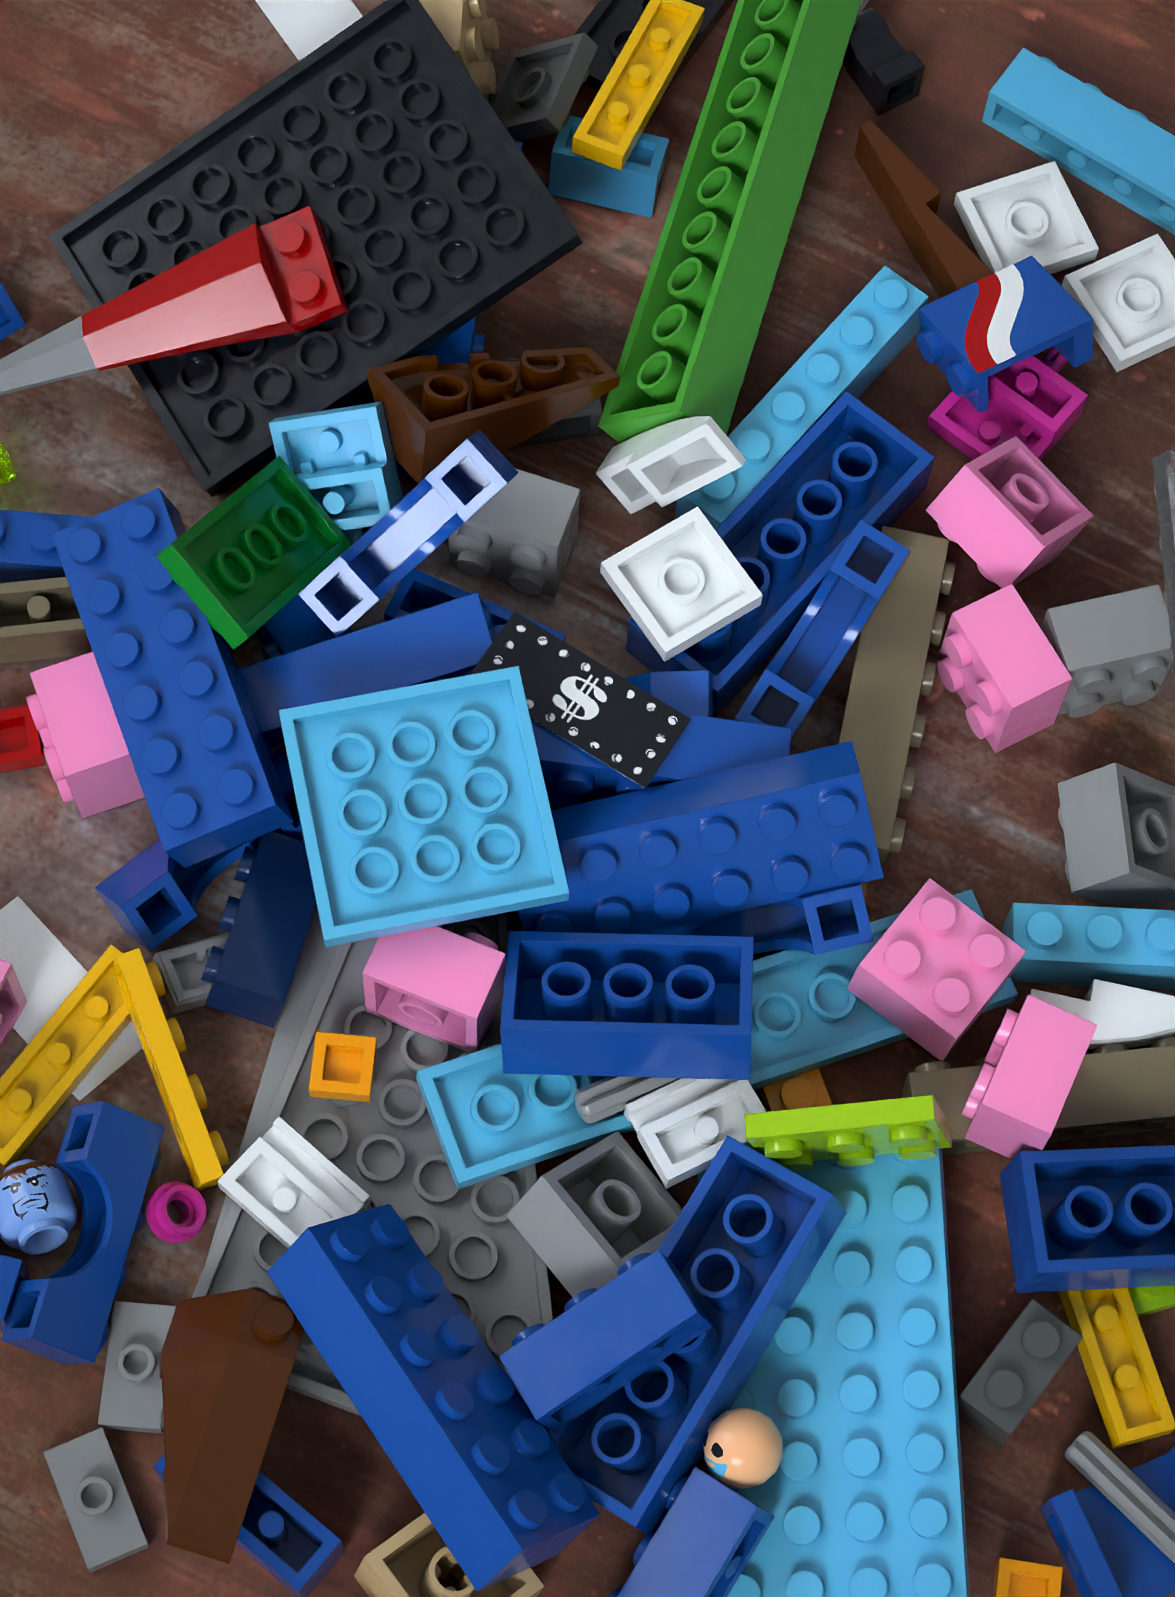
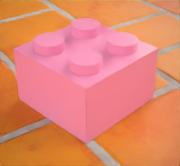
M1017 436L965 464L926 509L938 523V527L943 535L949 540L958 543L977 563L980 573L989 581L996 583L1001 589L1010 584L1016 585L1053 561L1094 517Z
M1013 584L952 613L936 666L939 677L947 690L952 693L956 691L967 708L966 718L974 734L979 739L986 738L994 753H997L1053 725L1072 677Z
M93 652L31 672L30 676L36 694L27 696L26 700L37 731L39 730L45 747L43 748L44 754L63 803L75 800L80 815L84 819L145 798Z
M929 878L858 965L847 990L938 1060L944 1061L1012 975L1025 955L1026 950Z
M442 925L378 937L362 972L366 1012L468 1053L479 1051L503 997L506 953L498 951V945L487 937L471 932L465 933L463 937L443 929Z
M1027 995L1019 1014L1007 1009L984 1060L989 1064L984 1063L961 1115L972 1119L964 1138L1012 1160L1020 1151H1042L1054 1130L1097 1024L1030 995Z

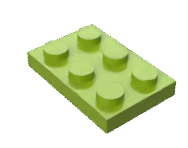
M933 1095L744 1114L746 1140L757 1152L793 1172L810 1170L814 1167L813 1161L837 1159V1163L841 1166H863L874 1163L875 1155L899 1153V1158L903 1160H924L935 1157L937 1155L936 1149L952 1147L950 1122Z

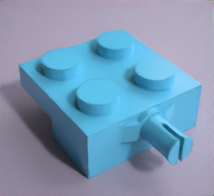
M382 402L278 417L269 422L276 458L280 455L352 545L363 536V527L374 526L403 499Z

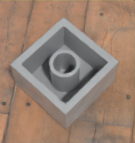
M516 469L518 474L448 537L449 563L456 565L461 572L475 578L490 576L509 582L513 588L524 594L539 595L543 593L556 597L577 542L580 489Z
M1159 584L1049 608L1041 625V630L1072 677L1058 715L1068 713L1069 717L1078 718L1090 715L1106 704L1122 701L1124 705L1131 706L1146 702L1159 692L1175 658V630Z
M616 1131L543 1174L507 1214V1217L569 1294L574 1297L578 1293L590 1288L598 1290L618 1277V1269L630 1258L641 1253L652 1254L658 1250L683 1209L620 1133Z

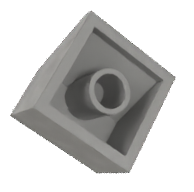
M1116 762L1058 783L1060 799L1058 818L1064 831L1067 855L1065 873L1071 887V893L1105 905L1175 901V786Z

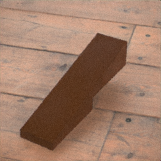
M871 120L861 125L854 156L938 297L942 298L993 274L936 215L942 192Z

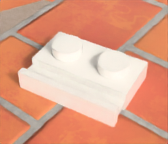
M681 1078L625 1105L624 1116L634 1127L637 1139L667 1189L706 1170L727 1135L750 1148L753 1147L746 1140L744 1114L766 1112L748 1080Z
M280 1117L273 1122V1126L262 1138L259 1137L217 1181L219 1188L287 1248L308 1227L359 1213L362 1208L365 1209L371 1202L370 1195Z

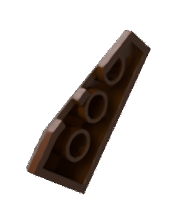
M591 347L525 350L521 354L520 360L505 361L490 360L488 352L470 353L469 362L438 364L437 355L415 356L368 369L367 377L374 401L382 402L394 458L418 484L479 429L503 454L618 387L620 382V376Z
M249 1288L178 1301L159 1357V1376L162 1378L163 1391L161 1428L162 1432H164L165 1469L163 1472L166 1544L227 1564L231 1560L304 1332L303 1326L285 1299Z

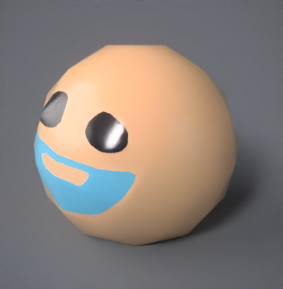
M746 1407L727 1410L711 1422L703 1439L704 1460L714 1478L726 1485L739 1489L762 1485L776 1473L783 1458L782 1436L773 1420L759 1411Z

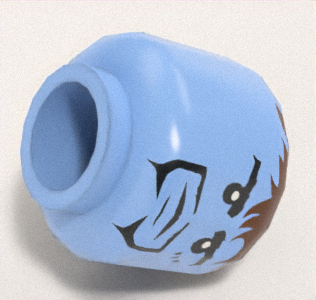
M32 1159L20 1160L11 1164L0 1176V1238L7 1246L22 1250L30 1255L47 1253L62 1245L77 1222V1208L65 1174L58 1166L46 1162H37Z

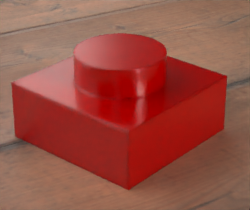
M24 705L1 709L0 773L44 766L45 760L39 730L37 731L29 706Z

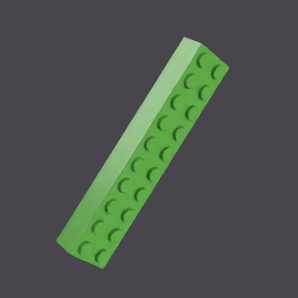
M738 0L616 373L620 376L619 386L609 391L598 426L618 443H622L657 426L695 416H711L722 431L727 434L862 0Z

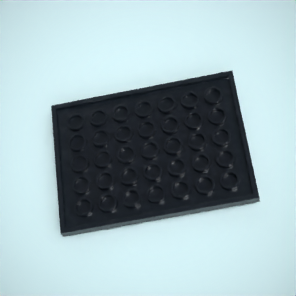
M386 0L48 236L92 309H95L254 223L261 227L308 206H311L318 214L348 312L298 333L202 349L128 365L203 489L211 497H214L276 454L269 422L278 417L345 407L371 389L367 379L368 369L421 355L583 243L419 0Z

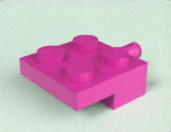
M1052 346L1041 360L1031 356L989 376V409L979 413L964 396L959 397L951 391L931 413L927 427L971 460L1017 436L1041 461L1080 418L1088 395L1058 374L1068 361Z

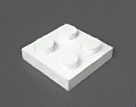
M1055 161L956 193L954 206L981 261L993 273L1029 256H1033L1049 274L1096 259L1099 247Z
M1158 234L1065 275L1062 287L1093 319V336L1116 372L1175 346V259Z
M698 507L601 562L600 573L664 662L757 608L762 602L763 595Z

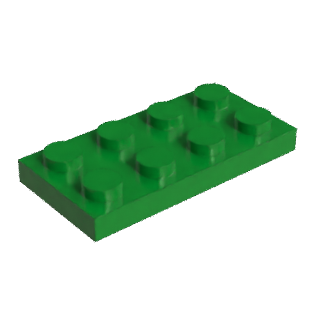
M279 455L157 554L156 557L168 570L173 581L183 588L207 617L211 627L221 634L234 650L311 583L352 544Z

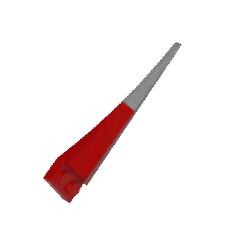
M308 206L261 227L254 223L0 359V396L143 361L245 341L298 333L348 312L318 214L311 206Z

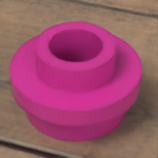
M178 1181L168 1182L156 1188L149 1196L146 1204V1219L150 1229L159 1239L172 1244L184 1243L196 1237L204 1226L207 1212L206 1203L200 1192L192 1186ZM168 1204H173L178 1208L180 1212L178 1224L173 1223L167 1213Z

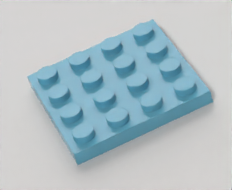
M519 666L279 710L325 947L569 900L568 884Z

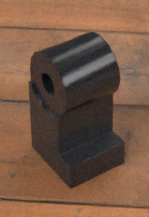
M870 8L857 14L856 23L843 58V65L846 67L845 70L877 115L880 116L919 96L925 65L913 50L908 53L905 52L893 37L887 23L877 10ZM899 84L898 90L889 94V89Z

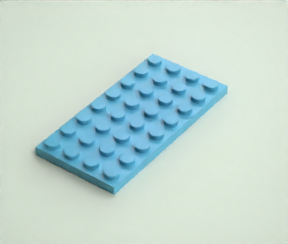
M942 1148L936 1149L937 1155L935 1157L924 1160H903L899 1158V1153L875 1155L874 1163L863 1166H841L837 1163V1159L813 1161L814 1167L812 1169L794 1172L834 1194L847 1213L731 1409L746 1407L770 1417L782 1436L783 1458L776 1473L762 1485L746 1489L729 1486L775 1517L727 1597H970ZM706 1170L698 1173V1183L700 1182ZM708 1469V1474L713 1476L710 1470Z

